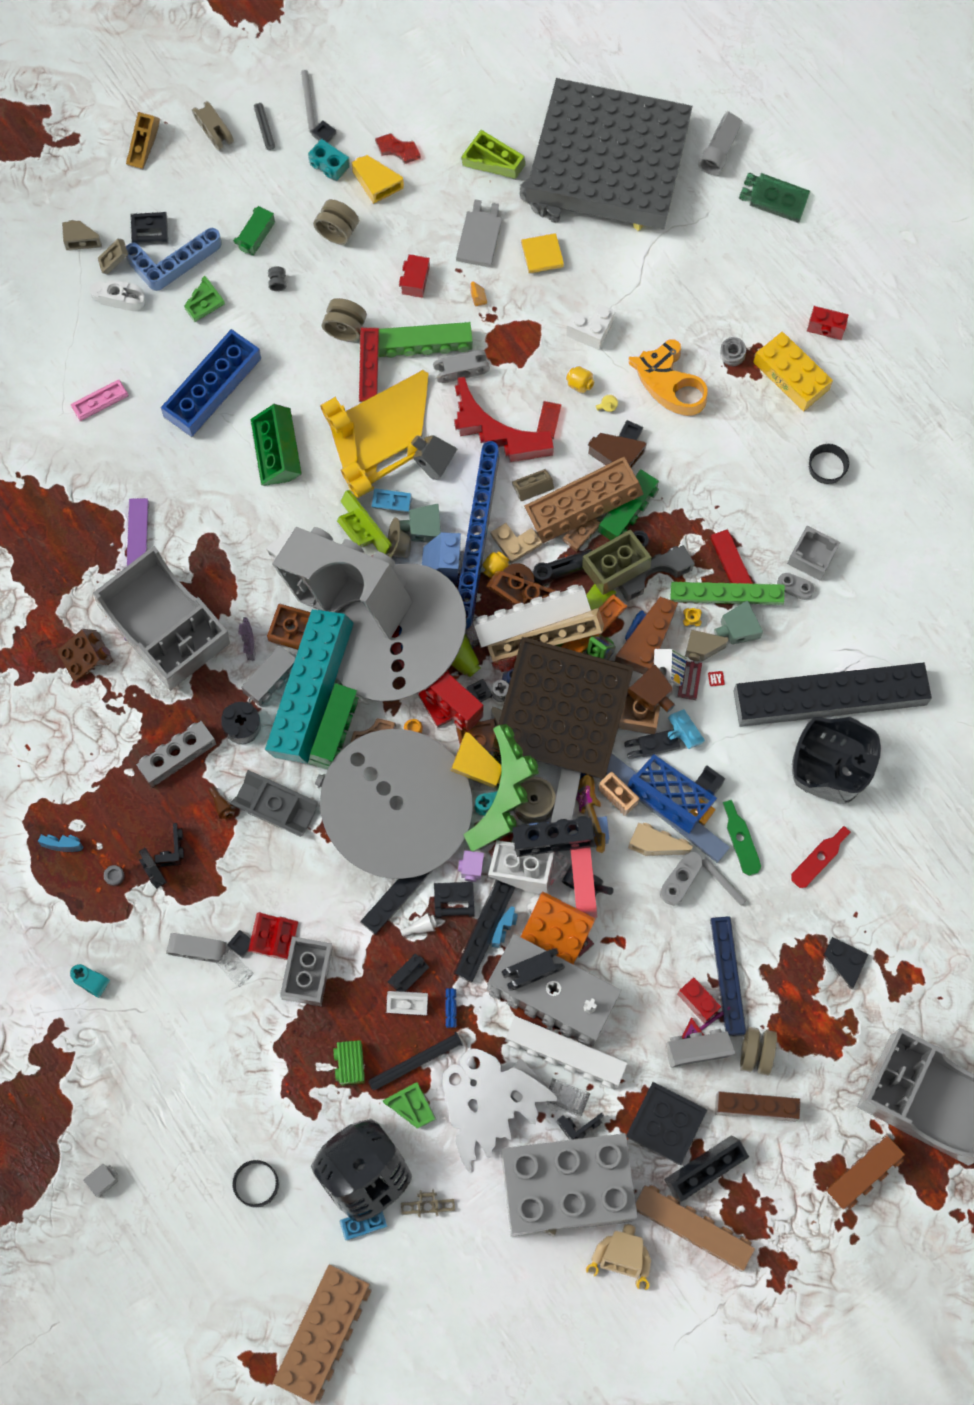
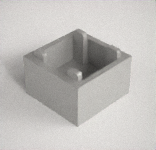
M807 525L787 564L821 581L840 542Z

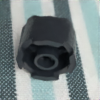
M235 702L224 709L221 724L226 738L236 744H248L254 741L261 730V721L257 709L249 702ZM239 721H243L244 725L240 726Z

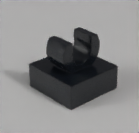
M484 679L466 687L480 702L492 697V693Z

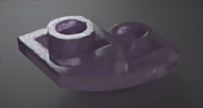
M243 617V624L240 623L238 634L241 635L242 641H244L243 653H246L247 660L255 661L256 647L253 631L248 618Z

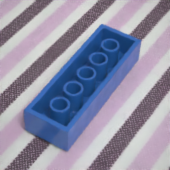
M230 329L161 406L163 417L190 437H193L261 360L260 349Z

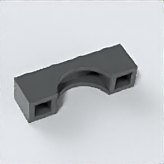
M684 545L680 547L674 546L667 553L654 556L651 559V568L620 585L619 589L628 602L644 593V581L651 574L666 572L678 578L692 571L694 562Z

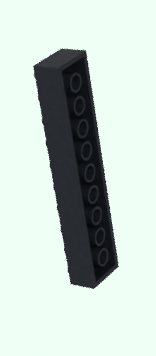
M925 662L737 683L733 690L739 727L812 719L814 717H830L926 706L932 699Z

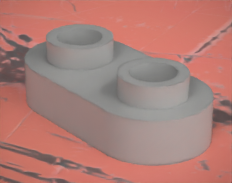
M783 573L777 580V584L785 585L784 593L801 600L809 599L814 592V586L810 581L791 573ZM788 579L790 583L787 584L784 582V580ZM805 586L808 588V590L805 591L802 589V587Z

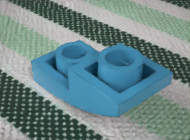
M49 834L47 837L41 835L38 840L42 847L55 851L76 852L83 849L82 844L79 842L80 839L69 835V837L62 835L60 841Z
M511 906L501 918L493 936L492 947L499 948L500 942H505L506 931H503V929L511 930L512 925H516L518 914L514 913L515 907Z
M368 1210V1211H366V1212H363V1213H360V1214H357V1215H362V1214L368 1213V1212L371 1211V1210ZM383 1211L364 1221H353L349 1217L339 1221L345 1241L387 1227Z

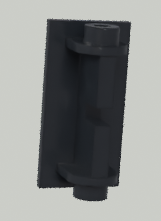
M415 953L387 982L397 992H406L429 966L421 956Z

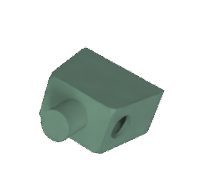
M439 504L409 510L410 520H399L400 530L410 531L411 541L429 543L441 533Z
M748 601L724 614L720 621L722 626L714 629L715 635L728 637L731 644L757 640L763 634V630Z

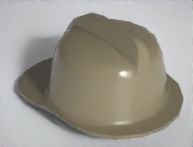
M395 517L388 531V539L392 546L387 556L390 558H408L411 551L410 536L400 530V521Z

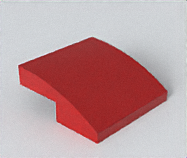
M261 912L256 913L248 952L287 960L292 936H296L298 921L281 916L275 917Z

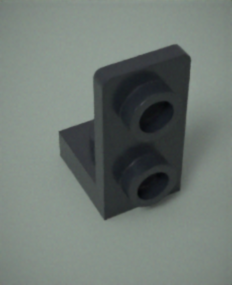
M173 823L174 853L163 851L160 852V855H155L157 867L181 865V859H184V848L180 847V840H183V830L179 828L177 823Z
M601 1112L577 1131L574 1130L576 1125L570 1117L566 1119L563 1115L557 1119L556 1123L569 1140L582 1139L587 1135L585 1133L586 1130L590 1127L594 1130L603 1123L601 1119L604 1117V1114Z

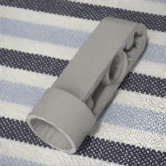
M729 111L722 117L708 148L704 150L698 163L700 169L710 175H719L727 161L728 151L743 121Z

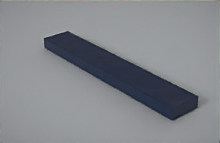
M730 916L710 918L725 1032H728L729 1037L745 1035L746 1026Z

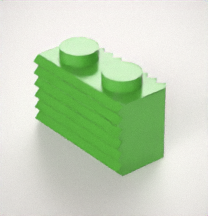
M361 1040L338 1042L337 1048H333L334 1061L338 1060L339 1068L335 1069L336 1081H340L341 1086L364 1084Z

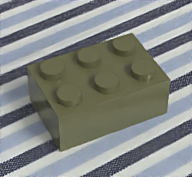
M630 529L584 555L582 568L600 592L605 595L649 570L652 557Z

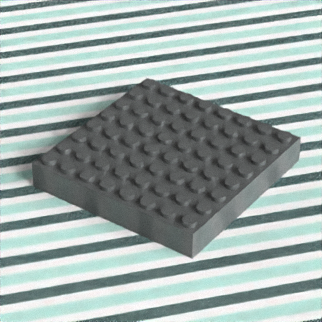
M556 78L527 184L525 201L547 204L552 207L665 230L693 106Z

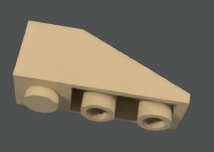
M638 823L628 846L629 849L645 856L686 855L691 852L693 847L689 845L688 841L681 838L677 840L666 831L659 832L648 823Z

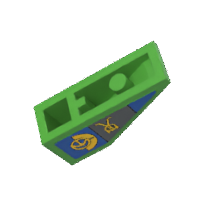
M601 635L591 636L587 655L609 660L614 654L616 646L607 637L604 638Z

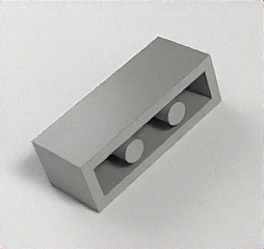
M279 646L241 686L243 693L258 706L268 703L272 698V693L276 689H281L285 684L284 680L291 673L295 657Z

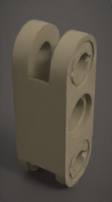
M208 101L204 102L205 107L198 110L196 107L192 109L196 121L217 150L223 148L221 142L223 140L228 145L234 142L230 131Z

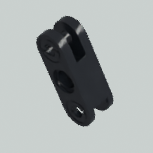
M554 948L502 970L501 973L504 978L518 974L519 978L507 984L509 991L519 989L565 968L564 963L554 965L552 960L553 956L559 953L558 949Z

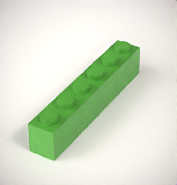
M471 322L379 329L378 357L386 356L392 358L399 355H430L438 352L445 354L451 351L467 352L472 350Z

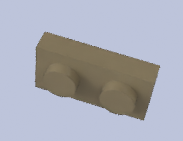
M118 238L98 257L102 273L109 274L128 256L123 239Z

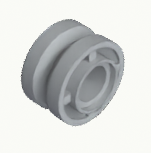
M730 337L724 340L720 350L721 360L729 366H737L743 362L746 354L745 343L737 337ZM735 349L737 353L731 354L729 350Z

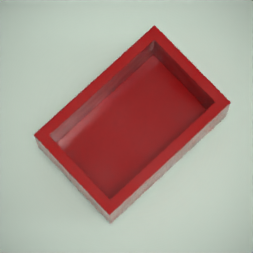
M447 671L435 683L425 689L426 699L432 705L436 704L441 708L440 712L448 718L450 716L454 720L455 726L460 730L464 729L468 733L483 718L484 705Z

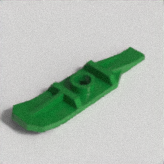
M732 800L723 802L728 817L727 831L742 872L748 876L759 872L761 864L746 822L738 816ZM737 835H742L744 840L738 841Z

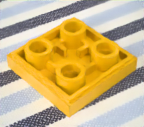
M556 233L521 240L529 274L564 267Z

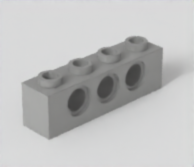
M202 721L199 723L195 722L184 733L176 734L166 745L158 746L151 755L142 757L136 765L152 788L215 746L216 742ZM190 739H196V743H195V744H193V745H188V744H187L188 740H190ZM173 750H180L177 756H171ZM157 761H164L161 767L154 766Z

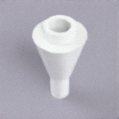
M427 913L411 926L400 931L402 936L405 937L412 933L435 931V927L438 925L434 915L430 916Z

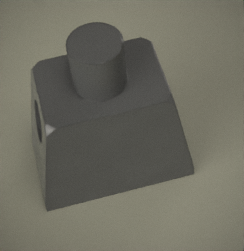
M417 435L411 442L418 449L413 456L414 460L431 479L440 478L457 451L456 447L434 435L425 437L424 440Z

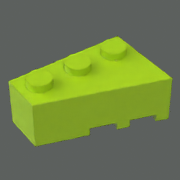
M483 130L478 132L461 156L464 167L514 179L518 177L526 165L524 155Z

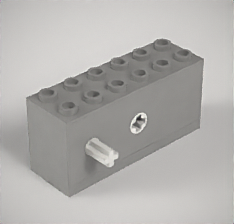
M513 934L487 983L489 995L498 1000L500 998L506 1000V1004L514 1009L519 1007L525 1010L524 1013L535 1019V1017L542 1019V1023L550 1028L555 1026L561 1029L560 1033L567 1037L572 1035L578 1038V1042L588 1047L589 1045L594 1046L621 993V989L557 956H553L554 965L564 963L565 968L519 989L509 991L507 984L519 978L518 974L504 978L501 971L546 951Z

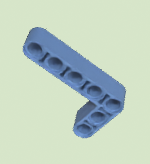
M216 228L205 230L157 264L136 243H130L126 246L128 252L126 258L130 266L149 288L159 291L219 250L222 245L220 232Z

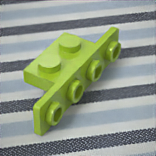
M350 490L345 491L340 502L349 513L339 516L337 522L349 538L359 546L364 547L373 543L379 552L387 555L392 546L389 539L379 529L378 525Z

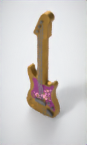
M585 775L579 780L576 801L579 804V812L584 814L585 810H587L588 816L592 818L597 846L596 851L603 853L605 851V833L601 830L593 807L594 805L601 807V803L595 796L594 778L590 775Z

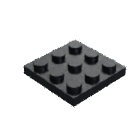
M652 1082L628 1130L626 1138L681 1166L707 1109Z

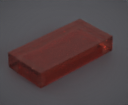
M543 401L537 432L550 431L551 437L554 440L562 404Z

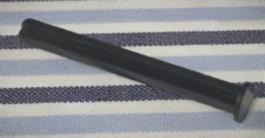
M455 1031L454 1035L369 1079V1085L372 1090H376L459 1045L462 1047V1041Z

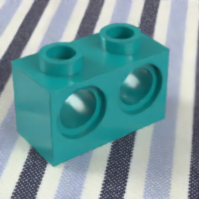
M320 139L308 153L310 165L315 169L321 170L326 177L332 178L335 181H338L350 167L349 157L323 139Z

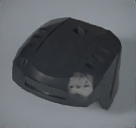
M814 717L803 729L794 751L792 776L795 785L806 793L838 804L849 803L870 784L875 775L881 753L878 733L852 717L836 719ZM835 735L836 738L834 739L833 743H831L830 740ZM843 739H845V743L841 747L840 744L843 741ZM842 767H847L851 774L849 776L844 775Z
M373 1119L350 1124L335 1134L321 1147L311 1165L315 1177L337 1207L350 1219L357 1222L372 1218L385 1210L404 1193L412 1179L411 1171L405 1163V1159L380 1124ZM365 1164L363 1169L357 1170L360 1165ZM398 1166L396 1172H395L394 1175L390 1178V1176L392 1175V1173L394 1172V1170H395L396 1167ZM405 1178V1180H404L403 1184L401 1185V1187H400L399 1189H397V1188L399 1187V1185L402 1183L403 1179ZM360 1199H363V1200L360 1201V1202H357V1203H354V1204H351V1205H350V1203H353V1202H355V1201H358V1200H360ZM367 1204L365 1207H362V1208H360V1209L353 1210V1209H355V1208H358V1207H361V1206ZM368 1210H371V1211H369L368 1213H365V1214H362V1215H357V1214L366 1212V1211H368Z

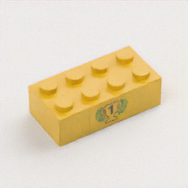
M783 331L756 352L753 363L803 412L830 390L833 380Z

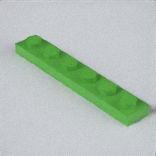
M671 582L670 600L674 602L742 604L748 601L749 604L784 605L785 585Z

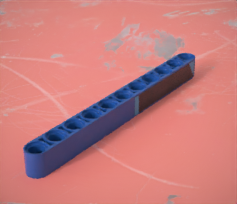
M493 441L484 443L481 450L458 587L462 600L470 599L468 602H463L467 616L465 629L469 628L473 623L500 458L498 445Z

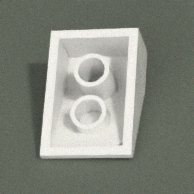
M497 840L488 876L527 892L541 894L543 891L548 894L555 865V852L517 857L514 843Z

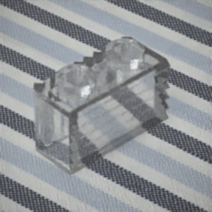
M552 1078L549 1090L556 1095L557 1100L543 1102L547 1104L546 1108L557 1112L558 1109L566 1112V1117L574 1120L577 1117L581 1118L590 1093Z

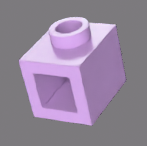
M464 851L463 860H459L458 872H461V878H465V881L468 882L481 880L484 853Z

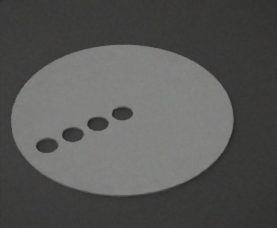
M397 564L393 567L395 573L406 580L405 590L413 601L399 624L402 628V633L396 638L391 637L387 639L383 637L382 630L365 604L360 600L345 605L337 612L346 614L354 623L337 679L344 686L357 690L356 695L375 701H394L410 697L435 683L455 660L465 635V606L455 585L445 575L433 568L419 564ZM397 642L402 643V652L398 655L391 654V646ZM396 660L404 661V668L400 672L392 671V664ZM398 677H403L406 680L405 686L400 690L394 689V680Z
M385 729L371 732L348 744L335 757L328 768L320 795L323 824L328 837L339 853L354 866L365 872L392 879L420 876L445 863L462 844L465 838L463 834L468 832L472 818V794L468 779L465 776L450 771L455 760L453 754L436 740L421 733L404 729ZM361 753L365 758L364 764L359 767L354 766L350 761L352 754ZM373 767L377 770L378 776L374 781H368L364 778L363 772L366 768ZM387 782L391 787L390 793L385 796L380 795L376 789L378 783ZM394 796L401 797L404 801L403 808L400 810L392 809L389 803L390 799Z

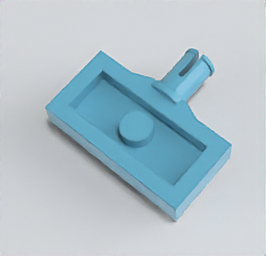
M685 709L675 712L668 717L674 728L673 731L668 732V737L671 736L669 739L679 737L688 749L701 745L705 741Z

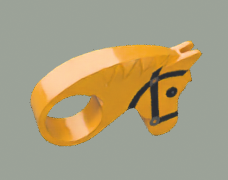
M669 339L654 351H643L639 357H629V365L637 370L644 387L666 409L677 414L692 416L700 413L705 408L708 392L706 383L698 376L673 370V363L678 361L681 356V344L677 340ZM691 386L697 388L703 396L694 404H685L676 398L675 392L683 387Z

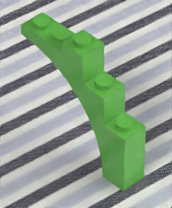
M507 724L498 725L493 728L501 753V779L498 792L487 814L475 827L463 834L472 852L479 851L513 833V827H516V820L509 812L529 802L527 792L520 784L539 774L536 760L531 756H522V748L516 743L514 732Z

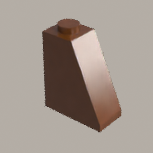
M599 433L597 437H593L588 443V454L605 466L625 457L632 469L644 454L647 443Z

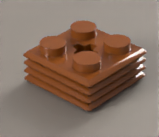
M279 603L267 634L268 641L298 650L311 612ZM294 625V629L288 630V627Z

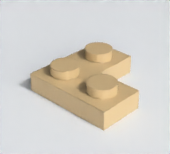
M507 523L491 532L492 538L510 560L511 564L542 545L540 538L532 528L518 537L515 536Z

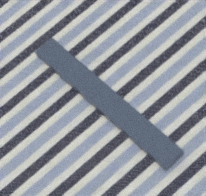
M611 753L606 775L613 772L624 784L628 785L630 778L637 773ZM639 799L642 804L716 863L730 849L727 844L699 822L689 834Z

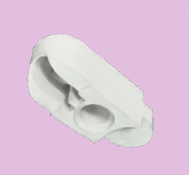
M108 280L107 282L98 281L90 286L92 298L95 301H100L102 305L129 311L141 310L145 305L143 291L138 285Z

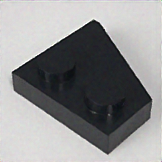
M832 937L823 956L828 963L833 965L834 970L838 975H841L848 984L847 986L853 989L869 954Z

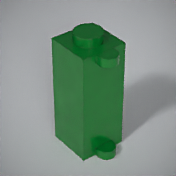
M260 206L253 209L254 213L238 238L235 237L233 240L244 253L255 255L275 224L274 213Z

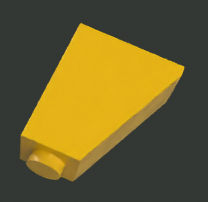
M365 155L356 158L352 162V172L373 204L404 189L403 177L372 157Z
M466 732L450 771L494 788L496 784H500L501 765L470 733Z

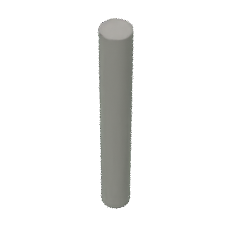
M707 858L702 860L703 866L740 905H743L747 900Z

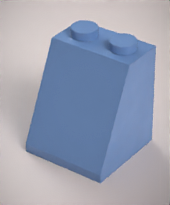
M441 532L423 547L422 565L441 572L454 585H458L461 533Z

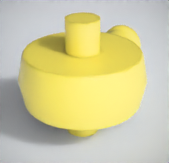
M606 395L602 398L601 404L596 405L597 411L601 409L608 412L614 411L618 407V400L614 395Z

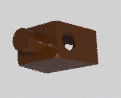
M655 664L628 689L627 694L652 712L661 706L668 713L675 706L669 699L673 692V687Z

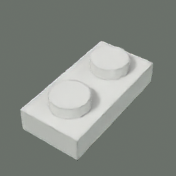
M388 991L387 1013L427 1015L428 993Z

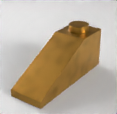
M141 112L137 113L126 165L144 169L157 136L160 118Z

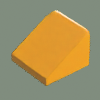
M474 281L471 282L470 292L474 305L487 304L484 288Z

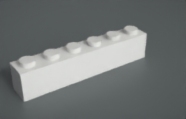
M572 585L566 591H554L548 597H536L530 603H519L514 605L512 609H501L494 612V615L488 617L483 615L476 618L473 624L481 647L591 611L583 586Z
M514 1016L505 1038V1042H508V1046L513 1049L519 1050V1048L527 1050L526 1054L537 1058L539 1055L546 1058L545 1062L556 1066L557 1063L563 1065L564 1070L574 1074L576 1071L582 1073V1077L590 1081H594V1079L601 1081V1085L609 1089H613V1087L618 1088L627 1062Z

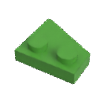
M206 276L202 277L201 284L197 289L195 288L192 297L184 305L186 312L194 322H197L225 304L223 298Z
M418 1082L383 1100L385 1105L389 1106L417 1129L436 1120Z

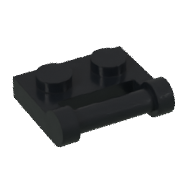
M167 212L131 214L132 243L162 242L167 244L169 242ZM162 231V235L138 236L137 234Z
M473 882L434 883L435 919L441 918V916L460 915L475 917ZM468 903V907L441 908V904Z

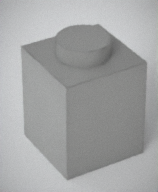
M102 1163L83 1181L93 1194L99 1198L118 1182L115 1178L118 1174L111 1165L107 1167Z

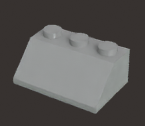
M716 1029L709 1031L710 1034L702 1036V1032L690 1034V1038L682 1039V1036L671 1037L670 1042L666 1043L670 1067L727 1058L734 1055L735 1051L728 1032Z

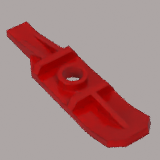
M843 826L833 837L824 839L791 874V881L799 888H806L838 854L840 843L851 832ZM818 854H823L825 859L819 860Z

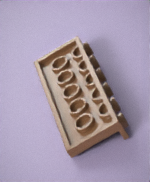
M622 457L524 505L541 542L545 543L643 495V492L625 457Z
M330 1264L328 1265L272 1384L312 1404H315L316 1400L321 1401L325 1389L322 1387L326 1380L330 1381L335 1371L332 1369L335 1360L339 1362L343 1354L342 1344L344 1340L349 1341L353 1329L350 1327L354 1320L358 1321L362 1313V1309H360L362 1301L367 1302L372 1290L369 1289V1283Z

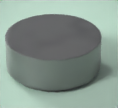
M109 866L104 872V879L110 886H118L124 880V872L119 866Z

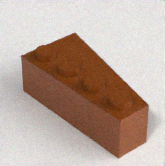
M496 571L486 586L512 605L519 603L527 604L536 597L545 598L550 593L556 591L503 571Z
M660 596L617 653L614 662L634 667L633 671L644 675L654 665L655 649H661L678 603Z
M885 1134L882 1137V1141L872 1146L864 1157L862 1156L851 1166V1169L845 1171L826 1189L843 1210L846 1207L850 1210L858 1203L856 1198L859 1195H867L874 1188L872 1184L877 1179L881 1182L889 1175L887 1172L892 1166L896 1168L904 1161L902 1158L905 1155L904 1152L888 1134Z

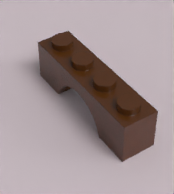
M719 1091L716 1094L715 1115L733 1117L758 1116L779 1121L796 1122L800 1119V1098Z

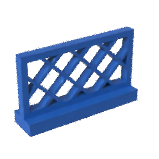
M655 754L636 775L634 774L630 778L627 785L640 800L689 834L717 799V797ZM655 762L661 767V770H652L651 764ZM649 775L651 782H645L640 777ZM653 775H662L664 782H655ZM666 775L675 776L677 781H668ZM665 786L666 793L659 792L656 787ZM669 786H678L680 793H670ZM682 786L691 787L693 792H684ZM681 797L682 804L672 801V798ZM685 797H694L695 804H686ZM698 797H705L709 802L700 804ZM688 809H697L698 815L695 817L688 812Z

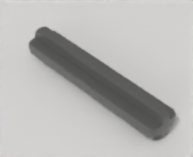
M262 103L255 104L254 110L267 150L274 149L275 143Z

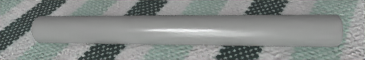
M302 70L301 75L309 132L312 133L316 126L309 75L307 70Z

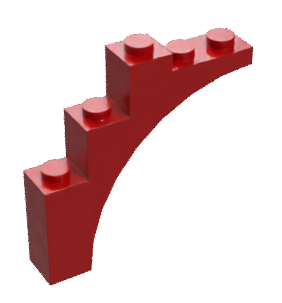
M465 377L458 378V385H455L456 396H460V401L458 402L459 412H457V419H454L455 430H459L460 436L479 433L480 443L493 441L498 447L504 446L505 456L509 457L510 462L553 456L554 446L550 431H521L496 421L476 403L468 389Z

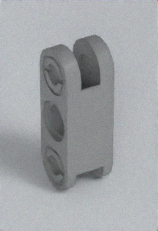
M477 350L436 360L433 363L434 369L443 370V372L437 375V381L439 383H447L458 380L461 377L469 378L487 373L490 370V366L485 361L487 359L486 352L484 350Z

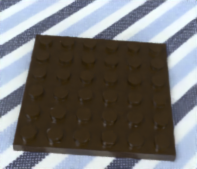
M522 637L498 725L507 724L513 730L514 739L522 748V756H531L538 762L604 779L634 667ZM495 735L492 749L500 751L499 743Z

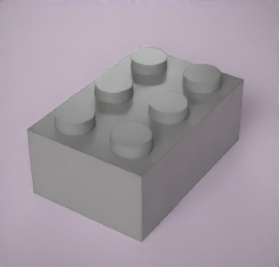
M292 936L280 993L282 1000L322 1006L333 951L332 943Z

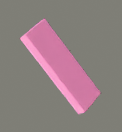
M118 379L70 405L79 421H82L128 397V393Z

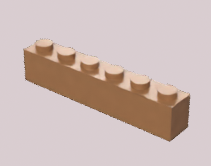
M645 1185L642 1188L635 1202L638 1213L740 1272L745 1270L755 1250L751 1246V1241L743 1237L740 1239L733 1236L734 1232L724 1226L722 1229L714 1225L715 1221L707 1216L702 1218L696 1215L697 1211L687 1205L685 1208L678 1204L679 1201L670 1195L667 1197L661 1195V1190L653 1185H649V1187Z

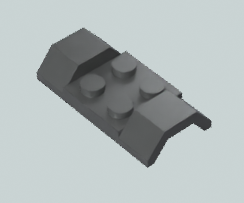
M248 770L242 787L230 804L256 818L301 837L306 832L315 814L318 802Z

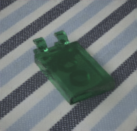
M752 173L747 174L744 185L753 186V188L750 190L743 187L738 199L742 201L750 200V206L797 223L800 222L810 190L763 173L759 177Z

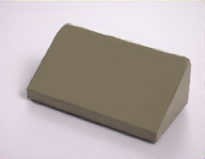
M546 469L512 481L520 501L554 489L553 479Z

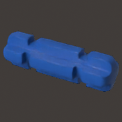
M448 988L446 989V1028H456V989Z

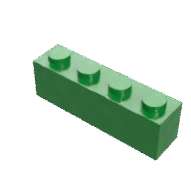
M640 469L636 474V478L643 495L609 511L599 524L598 533L612 540L627 532L630 525L634 526L639 518L637 515L640 511H645L649 505L648 500L651 497L654 498L658 493L659 480Z

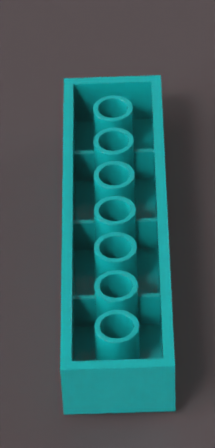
M311 610L265 750L274 758L308 764L310 753L354 625L346 614Z

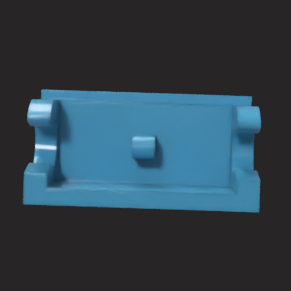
M374 488L373 508L409 512L410 503L412 502L411 493Z

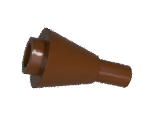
M215 786L210 787L208 791L214 798L219 818H231L236 807L220 795Z

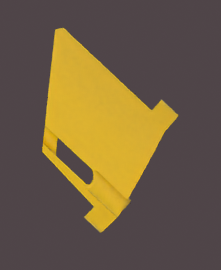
M421 370L345 411L343 405H340L336 396L320 405L331 428L343 467L341 473L348 483L349 490L357 498L373 491L374 486L372 487V483L413 459L418 449L411 442L417 435L422 437L428 372ZM408 448L406 457L376 472L379 463Z

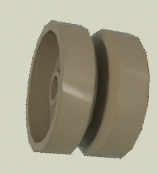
M329 199L324 203L321 213H318L313 225L316 231L325 239L335 244L344 245L351 237L352 231L357 227L359 217L348 205Z
M334 298L330 300L326 310L327 314H325L321 324L322 329L328 335L342 341L353 342L358 340L361 326H363L367 316L364 308L347 299Z
M533 776L520 784L526 790L529 802L514 809L517 818L525 824L547 821L553 814L556 799L554 788L550 782L541 777Z
M747 1027L741 1047L740 1071L751 1073L757 1061L756 1069L758 1074L770 1075L776 1051L777 1032L766 1030L760 1040L759 1029Z

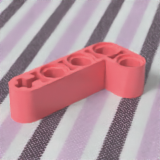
M591 849L571 850L576 909L597 918Z

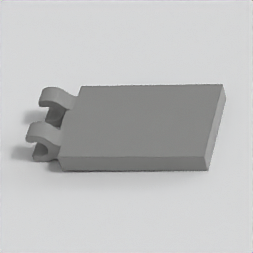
M475 199L473 211H467L456 261L491 268L502 218L497 217L499 204L492 203L490 213L482 212V201Z

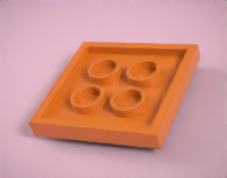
M542 891L520 937L546 951L557 948L559 953L555 956L574 965L596 918Z

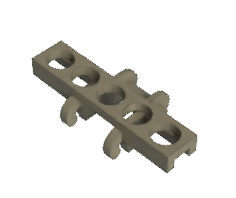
M434 1189L428 1193H422L420 1190V1194H417V1197H420V1201L401 1203V1215L418 1214V1218H421V1213L436 1212V1216H438V1212L455 1211L454 1199L435 1200L434 1196H437V1193H434ZM422 1197H432L433 1201H422ZM451 1202L452 1208H445V1203ZM426 1203H430L432 1205V1209L430 1211H426L424 1209V1205ZM438 1203L442 1204L441 1209H438ZM410 1205L411 1211H404L403 1207ZM414 1205H418V1210H414Z

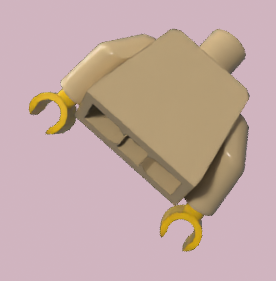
M626 1224L622 1232L614 1231L613 1236L605 1237L596 1246L591 1258L593 1262L587 1266L586 1273H588L589 1267L593 1266L596 1268V1273L594 1274L596 1276L599 1272L598 1264H600V1268L638 1278L635 1283L637 1289H639V1283L645 1281V1290H647L649 1282L646 1278L649 1276L651 1258L647 1247L643 1245V1239L634 1236L636 1228L633 1225Z

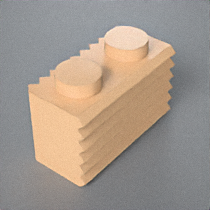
M610 772L599 783L598 791L604 794L606 800L612 802V805H615V808L620 810L623 816H626L638 804L640 798L613 772Z

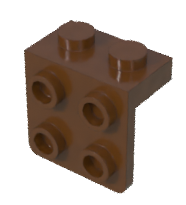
M81 629L58 650L62 662L74 681L81 679L96 665H109L113 662L110 651L104 645L102 637L97 630Z

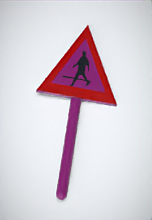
M723 1010L701 1027H698L691 1017L682 1034V1039L690 1038V1034L702 1032L703 1029L723 1015Z

